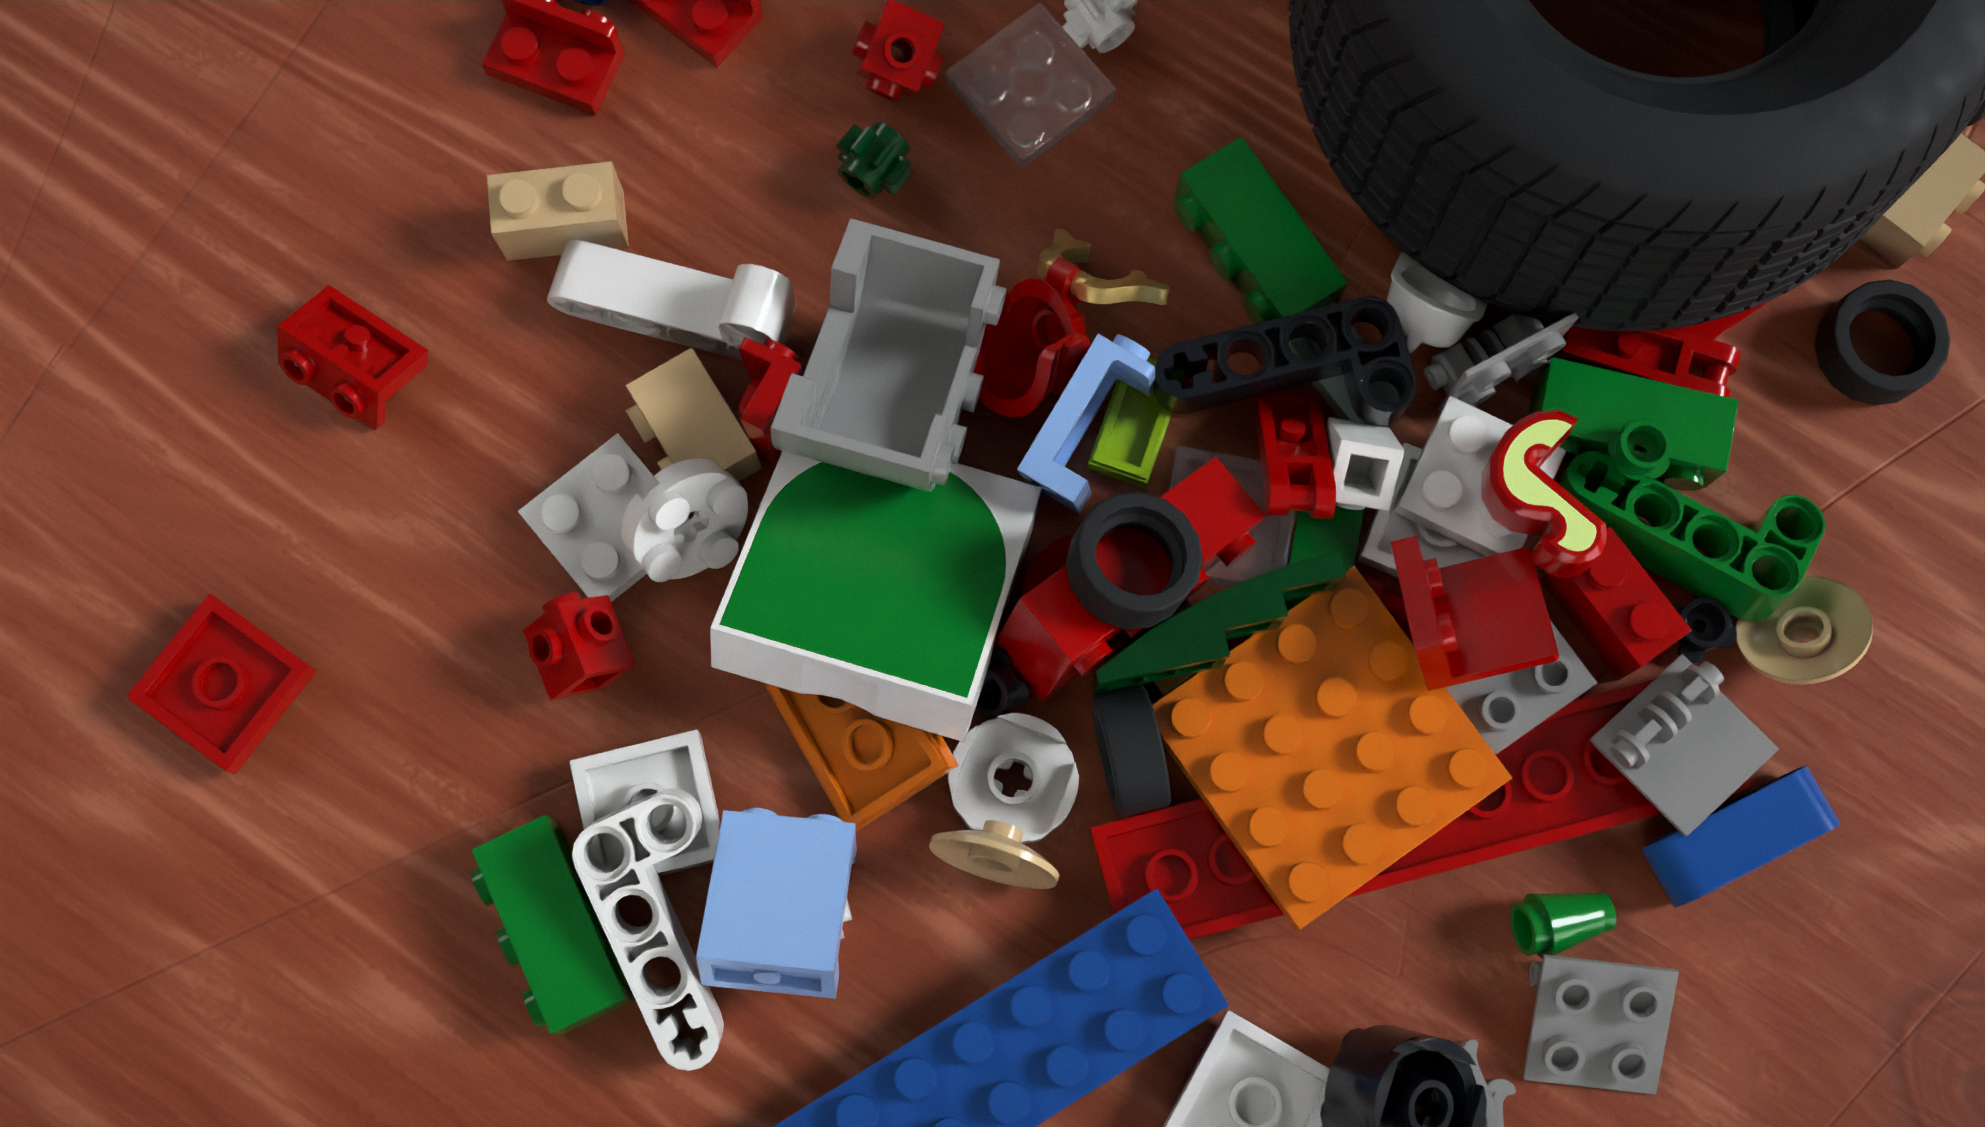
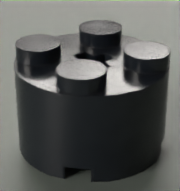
M1377 1025L1366 1029L1356 1028L1350 1030L1344 1036L1340 1051L1335 1057L1328 1074L1325 1101L1321 1106L1320 1117L1324 1127H1483L1486 1117L1487 1100L1484 1086L1476 1084L1470 1064L1475 1066L1476 1064L1471 1055L1459 1044L1444 1038L1396 1026Z

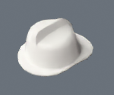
M1402 252L1392 270V282L1387 302L1394 307L1399 317L1403 334L1407 335L1406 344L1410 354L1421 343L1434 347L1449 348L1462 338L1475 321L1483 318L1488 305L1487 302L1473 297L1437 277L1406 253Z

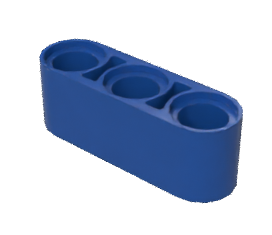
M1804 765L1717 808L1687 837H1684L1675 829L1643 846L1641 850L1672 906L1676 908L1696 900L1831 831L1841 823L1808 765Z

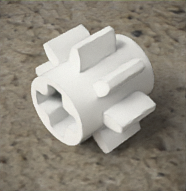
M1065 0L1064 5L1068 11L1063 16L1067 22L1062 28L1078 50L1089 44L1092 49L1096 48L1099 53H1106L1122 44L1134 31L1135 23L1131 18L1136 13L1132 7L1138 1Z

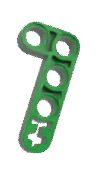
M1586 451L1577 455L1557 482L1604 521L1606 529L1611 527L1643 568L1699 598L1709 597L1719 601L1726 607L1729 614L1748 622H1760L1769 618L1798 588L1820 544L1826 527L1824 514L1815 503L1799 495H1784L1776 499L1753 527L1748 529L1655 479L1642 477V479L1635 481L1625 478L1616 470L1615 459L1598 451ZM1637 516L1647 520L1652 527L1643 524ZM1780 530H1782L1784 533H1786V534L1789 536V538H1787L1785 535H1783V534L1780 532ZM1695 546L1704 550L1709 557L1698 552ZM1755 578H1758L1763 583H1765L1767 588H1764L1760 584H1758Z

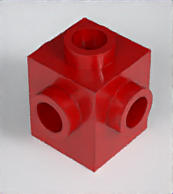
M887 0L881 7L876 23L873 24L865 20L851 53V55L861 59L855 74L868 79L865 86L868 91L895 102H899L901 94L911 98L919 92L921 85L930 89L944 57L943 54L936 52L935 49L946 23L894 0ZM891 47H896L902 51L904 63L898 62L892 57Z
M577 592L563 594L546 602L542 606L544 614L523 629L530 657L538 668L550 701L600 691L636 665L625 638L624 629L617 618L608 595L581 599Z

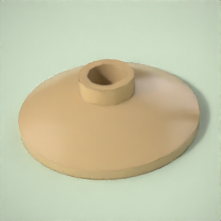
M1804 576L1798 588L1769 618L1760 622H1748L1737 619V644L1745 661L1763 676L1788 684H1814L1844 674L1863 658L1871 644L1873 622L1867 604L1852 588L1833 579ZM1805 639L1813 640L1806 643H1798L1799 641Z
M987 820L982 831L955 830L938 833L931 837L929 849L934 855L960 870L984 879L1028 889H1050L1057 885L1059 879L1058 871L1044 857L1020 843L1023 835L1022 830L1008 823Z

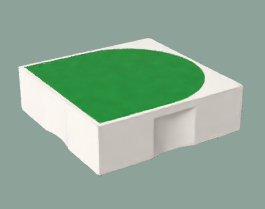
M782 451L710 628L711 667L800 694H817L838 698L855 704L874 716L965 742L989 668L999 622L1004 608L1010 602L1034 527L1042 487L957 463V465L951 464L945 485L936 483L934 489L931 492H927Z

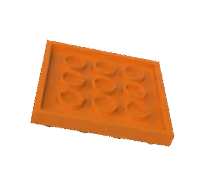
M1355 566L1345 572V578L1334 590L1313 594L1289 610L1288 617L1278 629L1254 634L1229 652L1230 656L1221 668L1199 672L1152 705L1163 745L1295 931L1301 930L1512 779V776L1445 687L1431 691L1427 690L1413 643Z

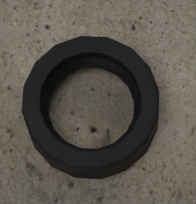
M1889 279L1867 282L1849 292L1837 302L1818 326L1815 350L1821 371L1835 389L1851 400L1870 405L1897 403L1933 380L1947 361L1951 338L1946 318L1931 297L1913 285ZM1872 310L1887 314L1901 323L1911 337L1914 348V360L1910 368L1900 375L1890 376L1878 373L1864 364L1853 350L1849 336L1850 323L1855 316L1864 311Z
M1143 492L1119 493L1096 504L1082 521L1071 539L1066 558V568L1069 586L1080 604L1100 621L1124 629L1149 628L1171 617L1194 588L1199 579L1203 556L1199 535L1186 515L1165 499ZM1130 527L1146 532L1159 542L1170 558L1172 569L1170 580L1165 587L1153 595L1139 596L1123 591L1109 581L1097 564L1095 555L1098 541L1105 532L1113 528Z
M1136 685L1093 695L1091 707L1095 735L1108 791L1117 815L1124 817L1167 807L1171 802L1168 769L1159 727L1146 689L1142 685Z

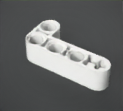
M569 240L565 243L547 297V302L551 306L571 316L742 361L743 359L738 347L744 337L762 345L766 339H771L785 345L797 306L790 280L783 274L754 264L738 265L734 279H729L581 240Z
M670 788L658 791L599 818L579 834L573 846L572 857L575 869L660 1054L668 1064L676 1069L691 1071L702 1068L712 1060L723 1035L724 1022L710 987L701 984L695 954L654 867V864L676 855L688 847L701 828L702 813L700 805L695 798L684 790ZM664 804L674 805L683 812L687 826L686 832L682 836L666 838L655 830L652 823V815L657 806ZM609 833L620 840L624 848V858L621 864L606 866L594 858L591 843L596 834ZM628 895H638L646 899L652 909V922L640 927L631 926L626 923L620 916L618 908L620 899ZM655 957L671 959L680 969V982L669 987L658 986L653 983L647 974V962ZM688 993L692 997H688L682 1010L685 1018L692 1029L701 1026L706 1029L700 1045L697 1046L690 1037L680 1040L677 1036L683 1024V1016L677 1006V1002L682 1000ZM671 1007L668 1011L663 1010V1008Z

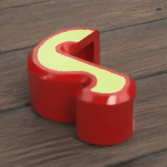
M1561 410L1540 411L1521 418L1504 433L1482 472L1481 499L1493 520L1509 531L1541 537L1530 555L1534 564L1555 577L1571 578L1588 570L1602 553L1607 538L1606 523L1540 469L1542 464L1566 440L1579 419Z

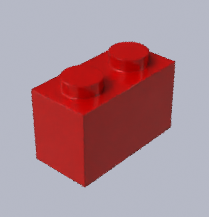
M1609 527L1606 529V545L1602 553L1583 574L1571 578H1562L1546 573L1540 578V581L1619 681L1643 667L1692 630L1614 530Z

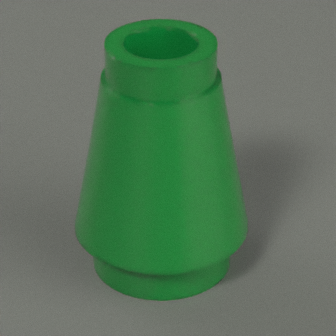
M1604 892L1594 894L1530 893L1524 897L1523 902L1515 903L1512 906L1510 925L1514 940L1521 952L1527 956L1537 954L1543 959V954L1557 955L1604 932L1614 930L1616 926V912L1611 899Z

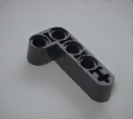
M1369 296L1176 343L1167 347L1158 356L1155 365L1154 395L1158 403L1167 411L1176 414H1186L1343 375L1356 416L1365 424L1388 427L1397 423L1407 411L1416 393L1417 381L1401 323L1394 307L1384 299ZM1358 322L1373 324L1379 329L1382 340L1375 344L1360 342L1354 337L1351 326ZM1298 337L1312 339L1318 344L1321 355L1314 359L1305 360L1299 358L1292 353L1289 342ZM1245 352L1258 360L1260 369L1251 375H1241L1235 373L1229 367L1227 359L1235 353ZM1208 360H1214V379L1216 383L1211 381L1212 370L1206 371ZM1183 369L1186 378H1193L1192 387L1182 389L1178 380H1172L1173 371ZM1374 381H1385L1392 384L1399 394V401L1393 404L1377 402L1371 397L1368 391V384Z

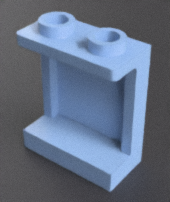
M1097 334L1017 468L1025 483L1042 487L1041 493L1080 515L1091 497L1092 491L1085 478L1065 466L1115 382L1123 381L1143 394L1151 395L1154 390L1156 376L1155 367L1147 360L1151 354L1147 349L1120 334L1116 335L1113 342Z
M748 808L742 812L723 810L696 954L702 985L836 999L839 980L838 954L851 866L855 863L857 852L855 823L843 822L835 816L826 814H815L808 818L778 816L773 811L764 808Z

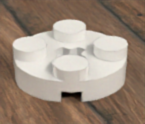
M702 458L680 461L662 469L653 476L658 485L649 491L644 499L636 493L628 504L621 526L623 544L648 576L656 582L688 577L708 567L719 569L726 566L737 555L739 545L736 539L744 528L748 514V499L745 489L730 473L724 471L717 463ZM693 511H694L695 514H694L693 517L690 519V521H688V522H687L686 524H684L683 526L679 527V526L682 525L684 522H686V520H687V518H688L690 512H693Z
M1021 713L997 716L996 719L987 720L980 726L977 725L968 731L965 742L959 741L953 752V756L959 765L948 772V784L953 807L970 830L982 831L987 820L1001 821L1022 830L1023 835L1020 843H1035L1041 841L1050 832L1059 827L1070 813L1079 785L1076 762H1074L1073 754L1059 731L1044 720ZM1013 762L1021 763L1025 766L1023 776L1027 780L1032 781L1030 789L1028 791L1017 790L1014 797L1003 795V784L994 779L996 771L998 769L1008 771Z

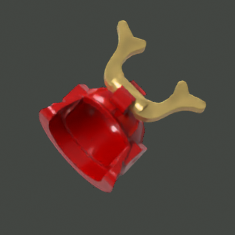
M1056 229L1053 245L1040 253L1038 275L1044 280L1028 278L1017 283L1010 292L1006 291L997 326L986 323L974 373L984 376L978 400L986 408L998 415L1008 418H1019L1033 412L1049 395L1050 391L1061 396L1091 346L1084 321L1086 315L1081 314L1075 304L1081 301L1094 304L1141 301L1165 305L1167 304L1170 287L1166 284L1147 279L1144 272L1139 270H1133L1128 276L1116 280H1105L1087 274L1072 263L1088 262L1091 244L1074 239L1064 229Z

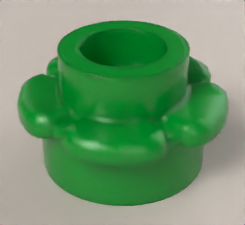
M1648 419L1631 420L1623 424L1620 432L1616 431L1611 435L1608 442V454L1612 459H1615L1616 470L1625 478L1635 481L1642 479V477L1656 479L1663 475L1670 465L1669 457L1672 453L1673 444L1669 432L1661 424ZM1636 446L1643 447L1645 455L1638 456L1634 448Z

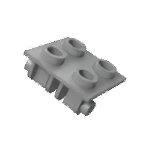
M1514 313L1494 324L1490 329L1486 328L1478 333L1479 342L1475 338L1469 337L1463 340L1462 345L1459 343L1431 357V365L1423 370L1424 376L1432 389L1437 390L1442 387L1447 394L1437 408L1438 412L1440 413L1449 396L1476 407L1491 398L1496 393L1494 386L1508 377L1512 376L1516 383H1520L1540 372L1547 364V358L1566 345L1563 336L1579 318L1577 314L1573 313L1543 329L1541 320Z
M1552 622L1551 626L1559 652V659L1556 662L1445 687L1495 755L1597 684V681Z
M1682 654L1589 741L1684 837H1687L1770 759L1779 748L1720 691L1718 685L1724 681V677L1718 668L1707 661H1704L1699 667L1695 666Z
M1544 954L1542 962L1532 961L1529 971V983L1531 988L1538 989L1522 1076L1523 1080L1656 1095L1678 981V969Z

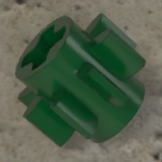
M875 121L870 127L867 126L864 131L853 124L836 145L840 151L837 157L843 162L837 169L839 176L848 186L864 197L873 199L883 189L895 196L912 174L907 169L911 162L905 158L910 152L909 144L896 130L885 123Z

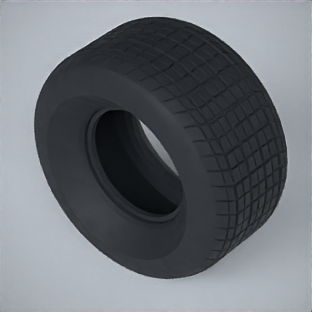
M1289 0V12H1291L1289 16L1291 50L1294 51L1292 60L1297 87L1303 89L1299 94L1309 124H1314L1312 131L1325 158L1330 159V167L1346 191L1350 193L1351 198L1367 217L1404 253L1437 277L1465 293L1504 310L1553 324L1576 313L1579 318L1571 327L1604 331H1653L1680 328L1738 314L1789 292L1823 271L1853 246L1944 154L1965 130L1985 100V0H1759L1764 23L1763 59L1722 74L1680 78L1654 76L1631 71L1591 55L1555 30L1538 13L1529 0Z

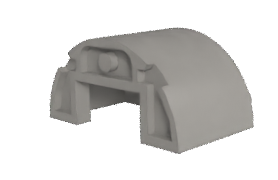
M850 218L831 267L830 302L827 314L804 375L800 376L791 373L771 426L773 447L781 451L931 492L936 483L945 485L951 464L957 465L966 437L967 427L958 425L962 410L974 413L980 396L984 376L974 373L986 323L997 326L1006 296L1007 288L995 285L1000 259Z

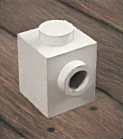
M1328 417L1325 431L1336 484V506L1351 510H1362L1368 507L1389 511L1405 450L1388 427Z

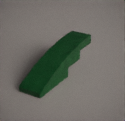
M1332 552L1267 571L1212 594L1152 628L1095 672L1091 681L1093 694L1221 668L1230 656L1226 640L1278 629L1288 617L1285 601L1334 590L1346 576L1340 552Z

